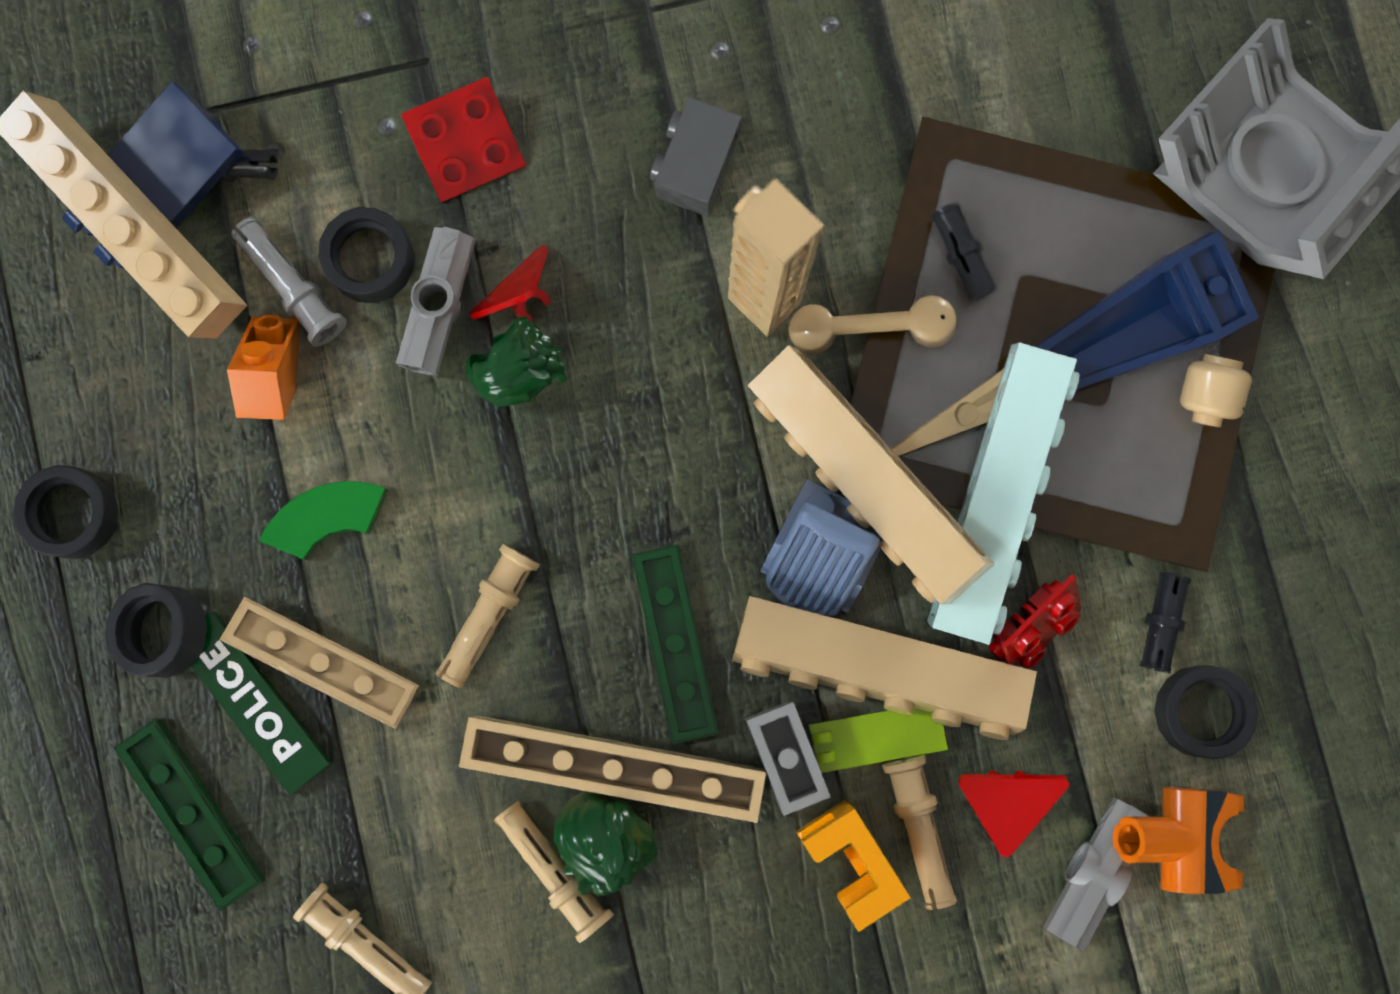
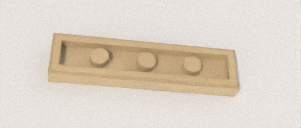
M245 596L220 638L222 642L397 730L420 687L418 684Z

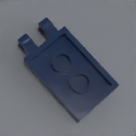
M171 82L107 155L171 224L177 228L245 151L181 85ZM70 209L65 212L62 219L74 232L78 233L83 229L88 235H93ZM99 243L94 250L97 257L106 266H110L114 262L119 268H123L110 252Z

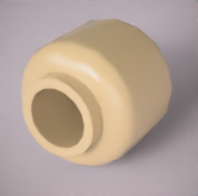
M1204 354L1202 361L1197 360L1189 364L1180 395V404L1185 409L1194 412L1193 422L1221 427L1223 419L1234 420L1242 416L1252 383L1251 375L1247 371L1242 370L1244 362Z

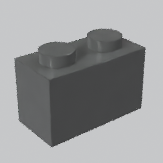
M688 97L683 112L675 110L671 117L666 137L672 140L666 154L659 152L651 169L650 180L655 181V197L708 217L739 138L742 116Z

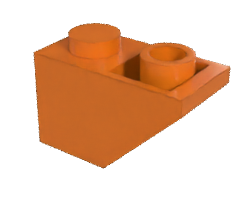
M277 315L251 317L227 368L236 418L285 420L296 392L300 323L297 319L281 318Z

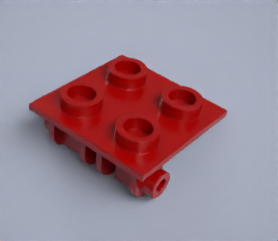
M488 76L400 114L440 202H444L526 166Z
M1071 575L1063 584L1056 579L1050 585L1044 583L1028 600L1034 608L1027 603L1021 606V609L1029 618L1025 621L1021 616L1014 613L1011 619L1019 628L1017 629L1011 622L1007 621L999 635H992L991 639L993 642L987 647L989 651L1000 661L1006 657L1007 663L1029 670L1035 667L1047 651L1045 646L1057 634L1064 636L1071 631L1081 617L1079 612L1082 609L1077 581L1074 575Z

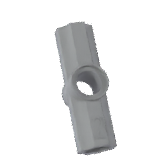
M434 227L420 279L411 290L410 299L412 307L396 360V365L427 376H438L452 324L460 314L461 303L459 299L476 242L474 237L460 230L448 227ZM437 292L447 294V301L440 310L428 311L425 309L426 301L432 294Z
M1113 798L1108 805L1090 841L1084 842L1073 855L1065 874V879L1068 882L1043 926L1047 931L1083 952L1108 906H1114L1122 898L1132 877V868L1130 867L1132 863L1122 861L1118 852L1114 849V827L1123 817H1149L1117 798Z

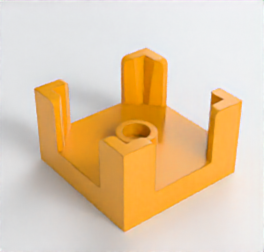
M843 800L796 831L812 859L817 863L823 861L844 846L851 845L843 850L859 877L866 872L867 874L839 891L837 898L858 932L911 898L860 816L846 800Z

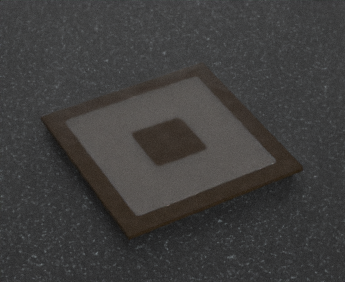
M922 117L873 313L909 311L913 303L921 297L929 295L939 296L947 300L955 310L957 318L956 331L951 341L937 348L924 347L917 343L911 336L910 330L868 333L851 405L884 442L892 448L1004 369L1012 344L1020 342L1035 347L1162 256L1178 250L1209 232L1218 231V229L1152 173ZM952 203L960 204V209L974 240L979 239L984 249L980 253L995 285L998 287V290L993 294L975 302H969L968 295L955 266L948 265L945 258L948 251L934 221L930 217L937 210ZM1221 233L1259 315V319L1213 343L1077 389L1071 401L1064 400L1059 417L1065 420L1063 435L1056 448L1050 447L1045 462V466L1050 467L1049 480L1042 495H1035L1030 511L1036 514L1034 529L1208 572L1242 416L1234 420L1223 419L1221 427L1193 422L1194 412L1185 409L1180 404V395L1189 364L1197 360L1202 361L1204 354L1244 362L1242 370L1247 371L1250 375L1252 374L1275 268L1256 263ZM987 423L904 453L898 457L943 506L961 510Z

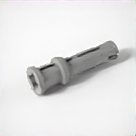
M249 217L239 222L236 226L242 231V234L237 229H233L231 232L234 241H237L283 298V310L288 316L296 317L308 332L307 339L311 345L315 347L322 346L336 338L346 327L347 320L342 313H335L322 298L323 291L320 286L312 281H306L261 227L256 218Z

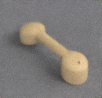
M933 295L921 297L913 303L909 311L832 316L827 308L817 304H809L801 307L793 314L789 321L788 332L794 346L808 355L823 353L832 345L836 335L910 330L911 336L922 346L937 348L951 341L956 331L957 318L954 308L947 300Z

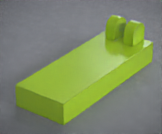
M915 708L912 715L885 710L808 724L814 755L821 773L948 750L943 725L931 720L932 713Z

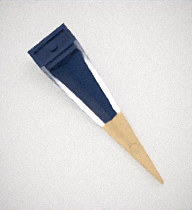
M1218 230L1209 232L1178 250L1162 256L1035 347L1077 359L1074 371L1080 373L1077 389L1218 341L1259 319V315ZM1004 369L891 448L893 452L899 456L987 423Z

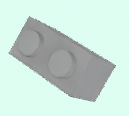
M788 701L745 718L783 816L831 797L794 702Z

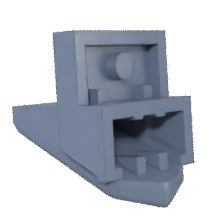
M808 479L804 482L760 572L766 574L767 587L782 605L828 617H834L840 612L847 615L867 579L880 551L879 543L883 539L872 526L865 529L851 516L847 510V507L851 504L848 499Z

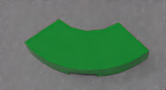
M356 481L334 482L312 488L289 501L277 512L264 529L259 542L307 560L316 546L333 534L351 530L370 534L388 489L375 484Z

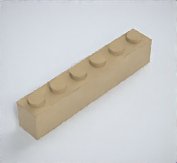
M24 90L0 117V135L188 337L217 339L246 308L247 304L58 101Z
M788 345L747 385L758 397L753 402L755 407L769 421L774 422L777 419L788 431L784 439L790 447L800 456L805 457L808 454L819 466L815 474L820 481L832 492L836 493L840 490L851 502L847 507L851 516L865 529L870 526L875 529L883 539L879 543L882 551L896 565L900 566L903 562L916 576L912 580V584L927 601L933 603L937 600L940 604H951L995 565L990 557L803 351Z
M749 596L745 607L732 661L740 663V669L748 674L769 677L771 671L789 676L788 683L797 687L815 690L817 685L820 684L837 689L836 695L838 697L855 702H864L865 697L884 701L883 707L886 710L899 714L912 715L914 708L932 713L931 720L935 723L949 727H960L961 722L979 726V733L981 735L999 740H1008L1009 735L1014 736L1026 729L1037 671Z
M480 715L468 717L459 763L460 768L755 823L758 822L766 777L764 768Z

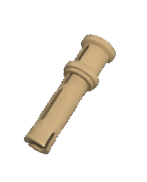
M503 543L499 549L502 555L489 578L482 579L478 585L480 587L478 591L481 595L474 609L465 621L446 658L435 673L442 680L461 689L465 686L473 667L482 655L507 609L512 610L514 606L517 607L520 601L517 595L530 572L537 571L540 566L533 559Z
M923 754L895 759L883 764L882 767L884 773L890 774L897 803L893 805L894 813L898 815L899 819H904L923 891L925 907L927 910L935 909V904L937 909H942L954 905L957 899L953 892L933 816V811L936 810L938 803L936 796L929 792L923 765L927 761Z
M516 801L493 820L551 893L548 897L550 906L553 909H560L577 931L575 938L579 943L588 938L614 915L610 909L604 910L591 892L583 896L578 892V884L574 875H566L564 873L565 862L524 811L519 801Z
M323 882L292 917L297 922L304 920L326 939L325 946L330 950L333 948L335 951L340 947L395 994H424L432 984L431 980L415 970L394 950L360 923L363 919L359 916L361 913L356 909L349 911L327 893L328 886Z

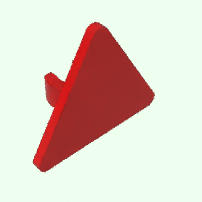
M544 244L538 247L480 301L468 315L473 320L512 306L513 312L517 317L526 316L531 322L533 320L532 317L525 311V303L528 299L536 297L546 307L551 303L549 296L543 290L537 288L549 249Z
M990 770L989 774H963L958 779L961 790L998 852L1003 857H1009L1015 852L1069 787L1068 779L1064 775H1025L1022 771H1015V775L997 774L996 770Z

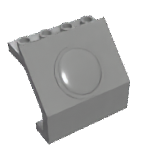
M1267 18L1158 138L1164 162L1153 173L1256 263L1324 279L1400 188V118L1388 132L1369 129L1357 123L1299 75L1293 64L1285 20Z

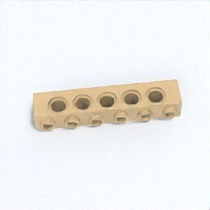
M776 178L764 190L759 186L752 188L744 195L734 209L738 215L735 217L733 224V245L730 254V277L728 278V299L767 337L801 305L824 227Z

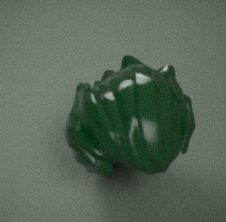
M526 316L515 318L506 333L493 338L494 345L491 347L490 352L471 355L466 361L465 367L467 379L479 393L480 397L497 407L517 405L524 401L529 402L532 400L531 398L537 396L546 386L551 385L553 379L561 383L567 380L564 373L565 362L559 359L562 352L561 348L552 346V338L544 335L537 325L531 323Z
M583 791L572 797L563 806L555 822L554 843L560 852V857L566 863L564 873L566 875H574L578 884V892L582 896L589 894L591 891L597 897L619 891L623 884L625 886L631 884L633 878L639 874L640 870L647 867L657 858V846L654 841L651 825L638 817L632 807L624 800L616 799L614 802H610L605 794Z

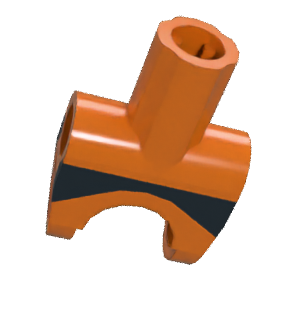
M1163 787L1162 817L1129 816L1121 818L1113 831L1114 849L1118 852L1120 859L1127 863H1161L1160 889L1186 894H1220L1240 889L1244 884V871L1231 868L1224 862L1220 853L1219 839L1224 824L1231 817L1239 815V812L1245 811V797L1222 791L1191 787Z

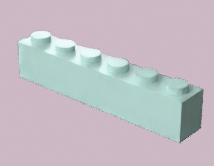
M1020 342L1011 345L957 521L995 565L951 604H940L935 600L932 603L927 620L932 628L990 645L993 634L999 635L1001 633L1007 615V607L1002 606L1007 587H1015L1021 571L1022 562L1016 559L1021 540L1028 542L1036 521V514L1030 512L1036 494L1042 495L1049 480L1050 467L1045 466L1050 447L1056 448L1063 435L1065 420L1059 417L1064 400L1071 401L1078 386L1080 373L1074 371L1077 359Z

